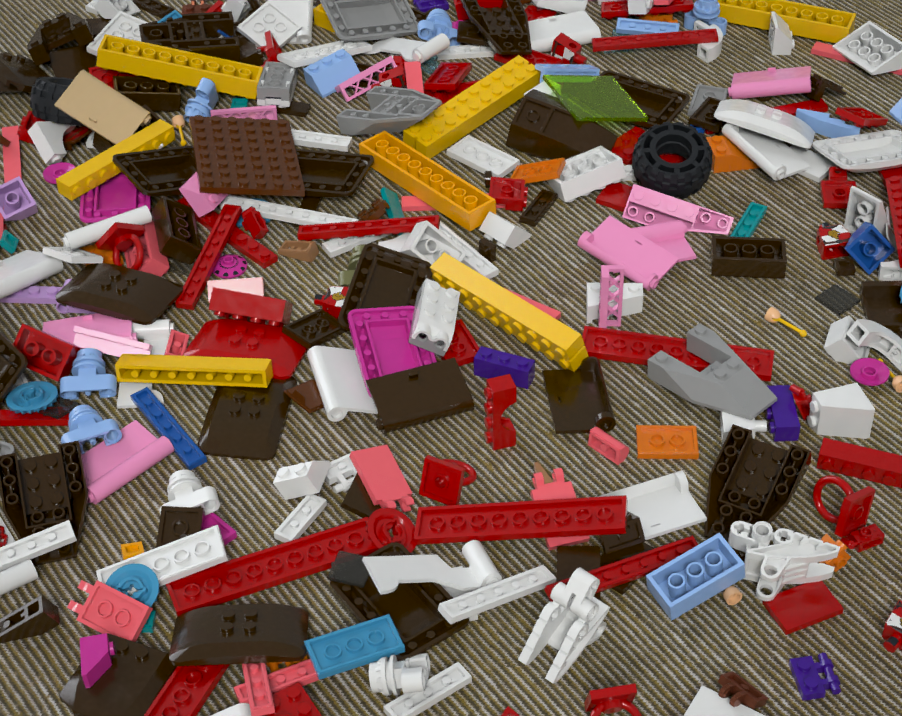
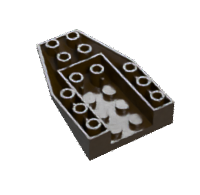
M733 424L709 474L706 507L707 521H705L704 537L711 538L720 533L728 541L731 525L735 521H744L753 525L759 521L771 524L791 501L811 463V451L792 444L787 451L753 439L752 430Z
M79 441L58 444L59 452L21 460L18 459L17 453L0 456V492L3 512L18 539L20 540L67 520L70 521L77 539L73 543L30 559L34 566L77 558L88 502L87 484Z

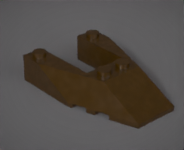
M232 11L182 14L181 18L173 19L170 17L165 22L158 23L153 21L139 25L141 42L240 62L238 37L206 39V37H220L221 34L217 30H221L229 36H234Z
M62 12L52 20L46 19L40 24L29 41L27 50L37 67L50 61V50L74 39H76L79 47L94 41L92 27L85 19L69 12Z

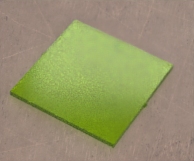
M543 75V80L576 121H648L647 115L613 76Z

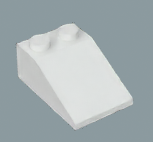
M852 186L850 188L844 228L853 234L864 222L872 223L885 236V223H888L883 201Z
M427 220L416 223L400 250V253L427 261L431 265L444 252L462 262L467 253Z

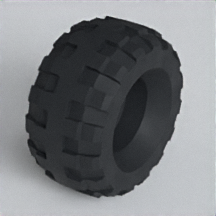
M62 77L37 78L31 90L30 107L32 108V114L45 121L85 126L54 106L74 79Z
M670 121L663 122L659 126L656 124L650 127L648 131L642 133L638 138L637 144H635L632 158L634 176L642 187L674 198H687L691 193L695 194L698 192L703 184L707 182L712 167V149L706 137L701 132L698 133L696 128L691 125L686 126L681 122L670 123ZM662 154H677L686 160L680 163H670L664 161L659 156Z

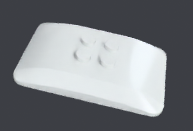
M742 99L722 100L714 113V117L719 120L803 148L810 149L813 143L815 131L808 124L791 114L763 104Z
M884 130L817 140L812 145L814 149L840 168L850 172L864 173L902 167V132L899 130Z

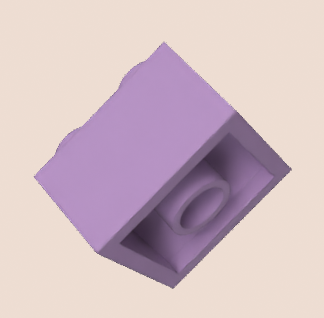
M20 176L0 185V213L5 221L23 220L38 212L36 202Z

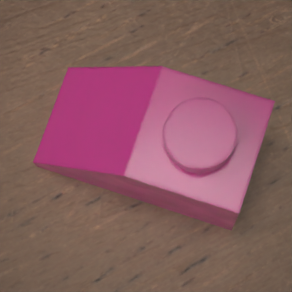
M107 633L80 638L81 675L86 688H91L112 666V655H115V646L113 641H109Z

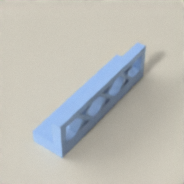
M618 18L616 33L640 35L678 32L680 23Z
M535 64V69L541 71L539 83L547 80L558 85H591L599 77L600 72L599 68L590 64Z

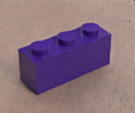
M483 346L479 348L474 357V375L489 379L510 374L517 387L529 389L535 378V360Z
M790 385L767 386L777 397V401L765 410L766 420H769V433L773 434L774 442L798 441L801 426L793 395L789 390Z

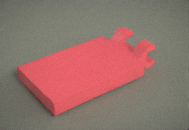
M388 445L351 451L349 457L374 506L380 504L381 508L396 509L397 506L394 501H398L403 512L411 511L410 505L415 504L414 499L411 497L412 491Z
M562 468L553 469L552 478L554 482L544 484L542 472L533 474L532 482L535 489L530 492L532 501L576 498L571 481L565 482ZM590 536L545 538V541L550 551L557 549V546H571L587 542Z
M81 580L77 588L89 593L85 604L82 605L71 600L67 608L79 614L76 620L102 634L109 633L136 642L153 608L98 580L94 585Z

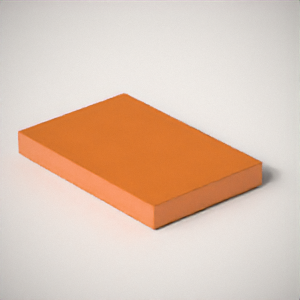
M565 158L517 165L511 178L524 179L525 184L557 179L560 177L566 164Z
M636 425L637 459H699L696 426Z

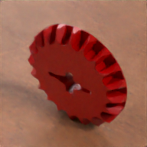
M380 508L369 516L366 523V532L369 534L368 539L373 542L372 546H377L380 549L387 544L397 542L402 544L410 553L415 549L417 545L413 540L415 526L405 514L393 508ZM391 528L392 534L394 535L393 537H391L390 533L388 532Z

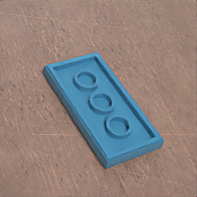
M389 614L304 641L306 651L319 680L376 662L382 657H390L391 655L405 652V646Z

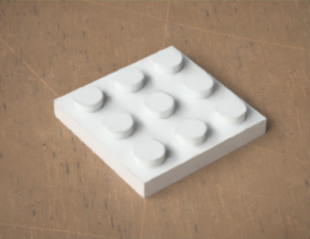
M268 0L237 26V31L257 47L266 46L265 32L270 30L279 47L282 48L297 35L298 31L302 30V25L272 1Z

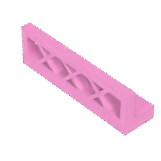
M389 56L335 87L337 93L341 92L346 102H349L370 90L371 82L374 84L379 83V81L372 80L373 73L385 72L386 66L390 64L393 68L397 67L392 56ZM361 80L368 81L367 88L358 87ZM348 87L355 89L354 95L351 97L345 91Z
M276 105L210 110L211 117H249L252 119L267 118L269 120H278Z
M601 265L599 328H607V326L621 327L624 265ZM609 272H620V275L613 279ZM613 285L619 288L614 293L609 291V288ZM615 300L618 304L611 307L608 305V302ZM614 314L617 320H607V317Z
M74 326L73 331L76 334L73 345L80 348H94L101 353L120 357L122 354L151 355L153 346L150 344Z

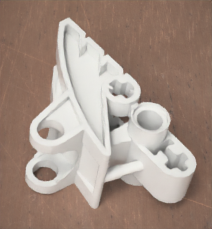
M744 521L732 523L728 543L732 548L746 553L744 562L745 578L743 579L758 582L756 596L762 601L773 600L785 584H804L832 578L835 567L818 562L837 558L840 546L828 542L823 543L822 540L813 537L808 538L807 535L798 532L793 533L792 530L785 528L772 532V526L764 521L756 522L754 525ZM781 537H785V541H781ZM768 588L772 591V594L764 595L760 592V589Z
M579 567L573 572L567 585L563 582L556 584L550 596L553 602L547 603L539 616L540 618L537 620L532 630L533 632L530 634L518 660L525 665H529L548 643L557 649L558 653L545 679L553 684L557 683L585 647L598 640L606 628V622L603 620L610 607L594 597L600 580Z

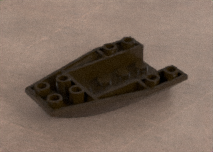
M461 0L469 19L495 52L501 55H531L528 17L520 0H503L501 8H484L479 6L477 0Z
M532 89L524 96L511 122L506 146L536 158H565L567 160L598 146H603L607 150L612 151L618 136L563 99Z

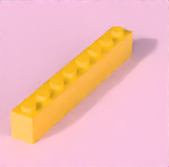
M159 119L56 178L58 193L71 201L121 172L112 161L115 154L155 150L159 148L160 144H163V147L176 140L174 126Z
M122 354L115 364L117 382L267 388L273 377L271 359Z

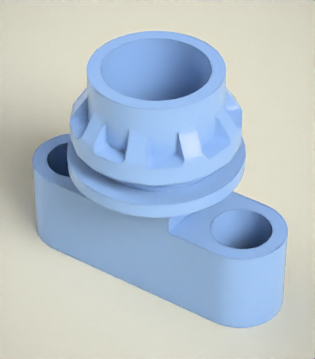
M696 0L693 10L684 13V27L686 29L694 30V21L701 20L709 26L712 24L717 25L721 29L723 36L726 35L727 20L723 17H718L720 14L718 0Z
M443 9L432 10L426 20H421L417 25L418 36L423 40L429 41L443 33L449 38L450 46H459L461 43L456 42L458 30L452 28L451 18Z
M203 77L195 90V99L190 98L187 101L183 118L188 123L190 116L201 115L203 117H211L210 110L214 109L219 98L215 83L208 78Z
M94 348L79 350L77 357L73 361V376H65L60 379V398L79 400V392H85V395L89 396L91 391H99L100 398L114 397L117 391V377L112 374H106L102 353Z
M79 405L73 408L69 414V432L61 437V443L79 441L81 452L84 454L82 444L85 442L95 445L97 443L96 438L98 437V439L103 438L105 445L109 446L120 441L122 433L114 419L103 420L99 412L91 406Z

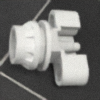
M179 470L170 476L167 487L169 502L162 506L196 508L201 505V508L205 510V515L219 509L220 502L216 489L212 486L203 487L201 481L192 471Z
M428 653L406 658L405 661H397L396 655H391L390 659L382 657L377 662L369 664V681L373 693L380 692L388 696L392 695L393 691V694L398 696L400 695L401 688L403 693L422 692L426 689L430 675Z

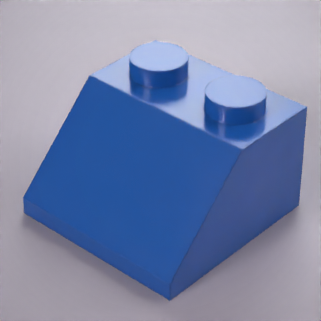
M864 222L851 235L844 248L868 275L880 265V262H883L896 250L875 226L868 222Z

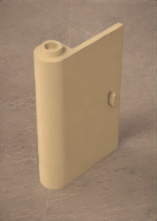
M81 70L54 104L55 107L115 145L133 135L140 126H147L152 119L151 112L85 70Z

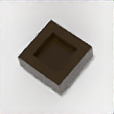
M486 238L479 240L478 252L489 262L495 261L496 245Z
M852 258L834 259L833 266L837 276L855 275L856 268Z

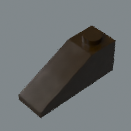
M237 35L234 36L238 37L240 61L242 63L255 66L264 64L262 59L264 54L260 48L257 49L254 43Z
M40 595L1 618L0 643L42 635L60 624L58 607Z

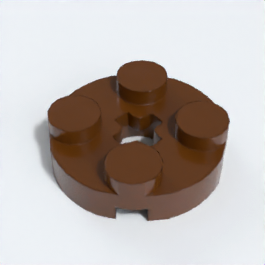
M376 199L371 203L369 209H363L357 214L359 217L358 221L379 219L385 213L384 208L389 209V204L386 200Z

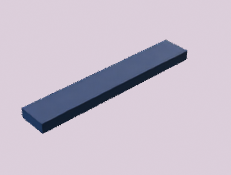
M148 387L130 395L133 403L157 432L170 440L174 447V452L189 470L207 462V457Z

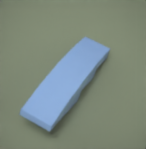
M800 108L796 110V117L804 121L815 133L837 138L860 134V127L847 125L841 119L829 118L830 114Z

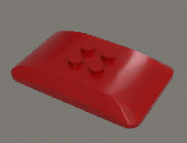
M214 319L204 323L183 353V356L271 359L272 378L285 380L293 375L308 349L284 334L282 327L237 319Z

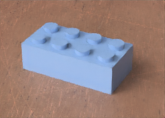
M718 533L647 574V589L672 621L745 578V564L723 536Z

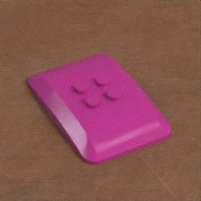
M120 172L81 195L80 221L84 223L99 222L144 205L151 211V196L142 194Z
M415 306L353 309L348 313V323L364 384L370 397L371 394L366 385V380L437 362L433 352L408 343Z

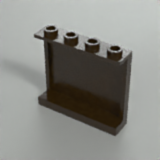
M862 281L859 296L865 318L888 328L902 339V304L899 297L902 281Z

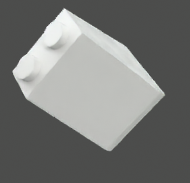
M858 383L813 392L807 421L808 425L813 428L817 435L867 439L870 438L875 408Z

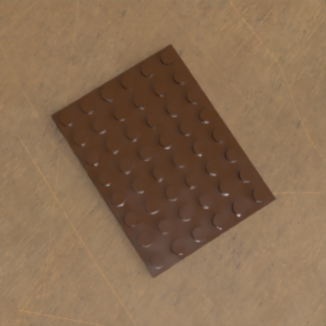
M201 115L189 117L200 193L305 197V187L288 120L252 119L249 117H203Z

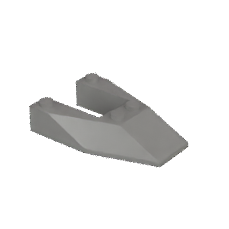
M374 86L366 93L371 111L345 109L336 116L341 134L349 136L376 134L384 130L388 133L402 132L423 120L439 107L442 101L414 89Z
M700 323L687 332V351L711 364L704 370L699 372L661 350L648 359V378L693 404L752 420L777 401V397L717 333Z

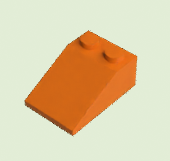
M723 135L706 137L712 149L713 160L711 169L713 173L760 168L727 137Z

